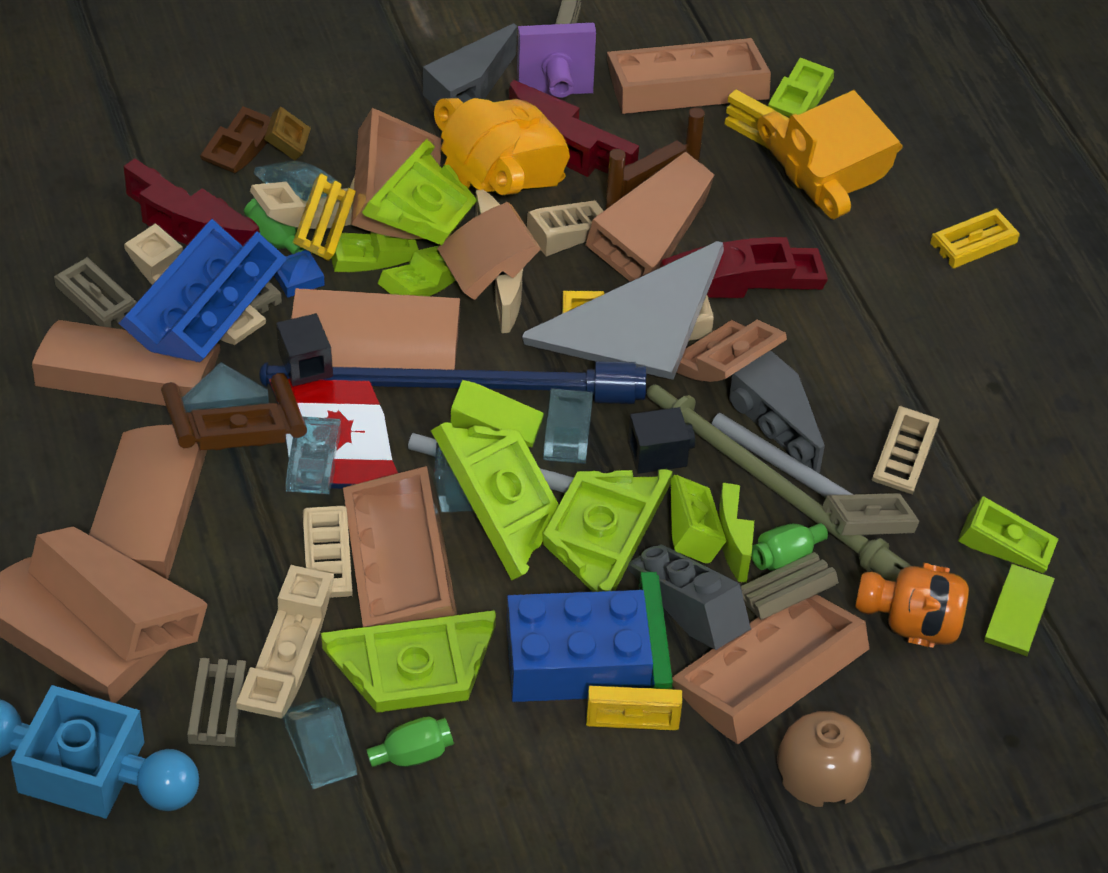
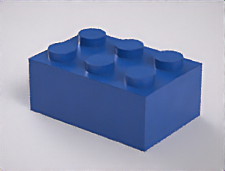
M644 590L507 596L506 632L512 702L588 699L589 686L651 687L653 659Z

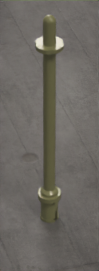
M657 384L648 387L647 396L651 401L662 409L680 407L685 424L691 423L694 433L817 524L822 523L829 533L859 554L860 566L867 572L873 570L885 580L896 582L899 572L903 568L911 566L889 550V543L882 538L868 540L863 535L841 536L837 530L840 524H833L830 520L832 513H826L820 503L693 411L696 401L691 395L683 396L678 400Z

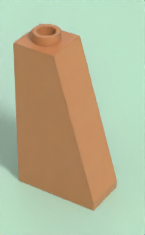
M684 152L592 220L586 246L630 282L659 269L661 261L672 255L704 205L715 174L687 152Z
M74 526L37 535L28 572L124 661L127 662L198 642L208 605L199 597Z

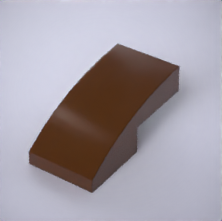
M242 106L227 129L221 126L218 128L201 153V159L230 172H238L253 160L268 143L264 138L271 117Z

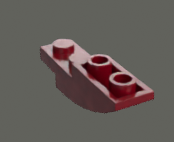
M513 80L510 83L509 100H524L536 106L563 135L570 154L566 167L586 177H589L595 169L608 174L609 155L613 149H621L625 152V166L638 161L639 145L579 120V107L519 81Z
M136 158L123 166L126 193L141 205L142 222L150 227L156 223L178 242L188 245L211 219L217 222L242 246L257 231L260 233L259 226L251 218L244 217L229 207L223 199L216 198L203 188L190 196L182 187H176L163 178L157 170L147 167Z
M764 237L723 242L724 252L707 296L708 298H744L749 288L823 290L828 277L818 248H790L787 237ZM704 247L663 259L660 263V268Z

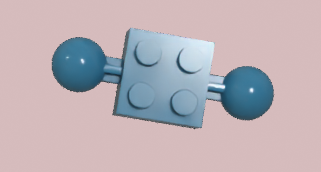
M51 685L33 721L28 725L22 723L19 713L10 703L0 699V758L9 754L12 750H16L11 763L18 793L106 819L125 782L138 786L145 802L153 808L162 811H174L184 807L197 793L199 787L198 769L193 760L185 753L174 749H164L151 754L146 759L138 757L144 744L140 710Z

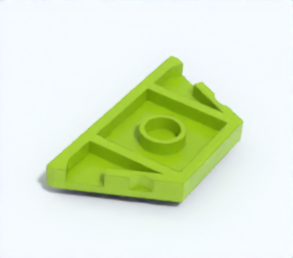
M426 139L373 196L362 211V214L442 245L471 211L477 200L467 186L460 182L458 175L449 164L444 165L443 168L440 167L431 155L435 146Z
M448 422L440 424L432 429L431 432L511 580H514L526 574L529 569L527 562L533 550L541 546L543 533L559 504L520 431L510 429L494 431L489 427L475 425L469 429L453 428L452 423Z
M667 469L658 470L657 477H633L632 470H619L611 473L577 471L543 533V545L592 592L615 591L671 484L673 471Z
M495 610L324 632L321 633L322 649L376 713L469 700L496 627Z

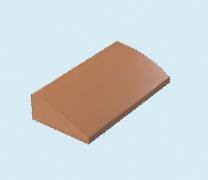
M752 38L607 52L610 76L622 114L729 103L728 96L736 89L755 100H767L770 98L771 72Z
M372 108L358 130L354 182L356 193L353 198L351 225L391 237L424 239L366 217L362 214V211L373 196L426 139L435 146L431 155L440 165L441 138Z
M295 289L292 319L317 313L331 346L332 367L455 370L460 323V298Z
M58 320L45 335L33 359L32 368L35 386L166 406L161 388L164 384L173 382L179 388L185 409L200 410L220 352V344H216L201 362L150 352L123 329Z
M173 425L147 426L123 432L89 535L168 580L207 450L200 451L197 442L190 448L180 447Z
M425 466L343 487L363 627L457 615L437 495L428 467Z
M32 557L23 559L0 572V637L95 698L117 703L168 651H162L126 662L28 572Z
M816 594L763 620L759 617L750 623L751 630L717 650L712 649L673 676L672 686L676 690H682V697L708 723L727 738L739 744L869 650L866 622Z

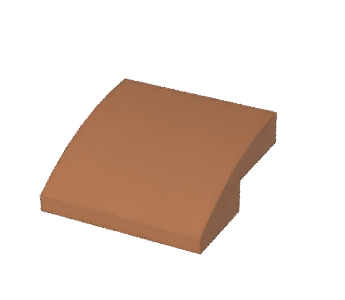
M508 202L493 207L473 218L456 230L437 248L462 291L474 300L502 271L514 278L541 250L514 207Z
M758 319L746 327L731 320L686 348L676 373L699 381L713 382L726 379L786 341V333Z

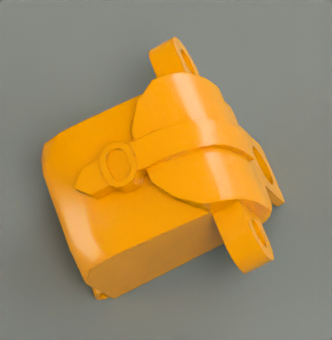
M855 90L799 115L793 114L788 120H785L778 112L773 111L760 117L757 121L758 132L762 140L785 168L787 176L798 188L803 189L816 206L820 207L831 219H836L849 213L851 202L848 193L864 188L883 178L894 165L896 154L903 147L895 135Z
M443 98L436 103L434 118L437 126L443 131L441 134L443 139L441 150L447 156L444 165L449 164L458 175L460 182L467 186L468 189L470 184H472L477 190H485L486 192L496 191L500 195L517 194L522 189L557 186L566 177L564 169L570 158L567 143L563 135L546 118L543 112L531 103L519 99L492 102L478 98L470 99L464 103L458 98Z

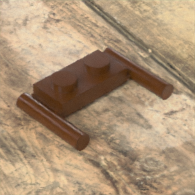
M694 107L689 110L685 145L676 140L626 166V154L623 150L613 149L610 151L605 210L684 152H687L699 162L705 115L703 109Z
M277 373L271 378V384L279 404L268 403L186 412L177 384L169 382L161 388L178 444L182 448H190L195 442H197L200 451L285 443L286 434H291L294 438H300L307 433V427L288 378L284 373Z

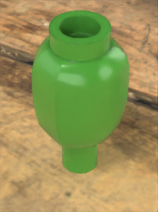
M255 198L246 205L244 214L259 226L260 234L275 248H286L291 254L305 250L293 243L297 227L285 225L268 217Z
M794 523L776 527L759 536L758 543L752 546V560L760 570L768 568L771 571H775L811 554L814 544L828 538V531L822 523L809 528Z
M427 716L406 722L392 729L387 734L383 744L366 750L372 767L389 761L400 767H410L439 758L445 752V747L454 745L446 718L436 721V719Z

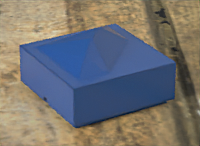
M308 250L285 256L287 260L274 274L287 298L295 295L296 288L315 289L325 285L324 274Z

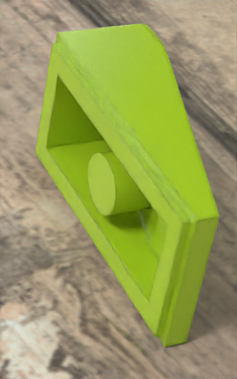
M462 380L451 408L453 428L469 429L475 425L489 427L494 431L501 429L519 430L525 443L531 448L534 445L544 417V413L466 380Z
M673 475L671 478V516L674 549L676 552L695 560L710 563L726 543L710 488L679 475Z
M983 496L969 512L958 542L977 551L1044 573L1048 568L1058 538Z

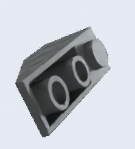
M513 23L423 66V96L434 106L443 98H458L463 103L473 98L485 99L516 56L517 25Z
M770 350L732 374L729 401L732 402L738 412L748 416L761 428L768 438L774 439L790 456L820 473L825 445L799 374Z
M662 544L644 550L641 556L630 561L627 568L639 582L641 572H657L660 580L663 608L694 639L717 650L751 630L740 583Z

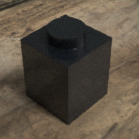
M317 313L276 323L279 354L292 387L333 377L331 346Z
M680 407L630 414L628 445L637 474L687 467L689 449L695 448V434L692 424H685Z

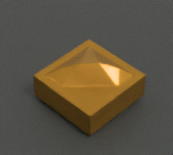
M280 106L272 113L264 139L295 161L304 152L311 128Z

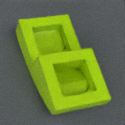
M799 58L788 78L783 77L768 107L788 117L793 114L799 115L815 108L832 83L834 70Z
M374 232L370 234L341 233L336 251L331 259L334 272L378 270L411 261L414 251L418 250L416 239L397 238Z
M439 246L415 250L409 265L382 270L378 285L390 294L432 296L454 283L456 279L437 249Z
M723 483L718 513L726 538V543L722 550L730 570L737 581L747 583L752 554L754 521L737 519L740 485Z
M1012 564L984 642L1028 656L1055 578Z

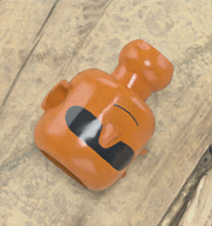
M923 563L922 567L908 566L903 568L899 572L896 582L885 580L876 572H865L861 575L855 608L864 614H874L878 611L889 613V626L893 632L907 637L908 643L934 648L935 644L947 645L958 639L965 618L969 586L961 576L949 573L950 568L930 565L928 563Z

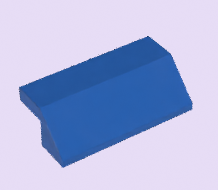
M211 219L118 324L150 352L201 362L284 264L287 258L258 231L242 246L217 222Z

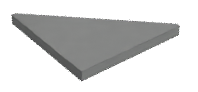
M716 241L525 331L522 336L524 345L592 361L636 362V366L646 367L647 374L674 380L724 252L723 242Z

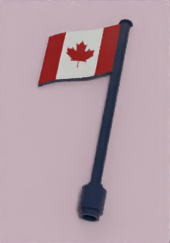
M596 361L595 370L587 369V373L333 367V377L293 387L284 366H273L266 362L261 366L259 372L262 385L268 387V384H270L277 404L279 403L271 384V378L277 373H284L287 376L306 424L307 433L303 437L294 438L291 434H286L289 462L302 488L343 489V487L398 474L391 456L384 413L372 386L459 388L462 380H466L488 389L586 391V395H595V403L635 404V400H645L646 367L636 366V362Z

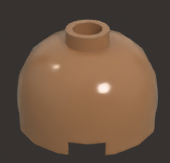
M817 711L802 716L788 727L778 750L777 764L783 777L782 784L798 800L815 807H823L824 802H838L845 799L846 804L853 801L863 792L871 771L870 743L863 730L849 717L834 711Z

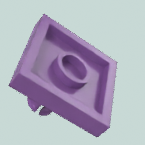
M574 23L518 26L517 81L560 98L570 94L593 93L596 46L595 24Z

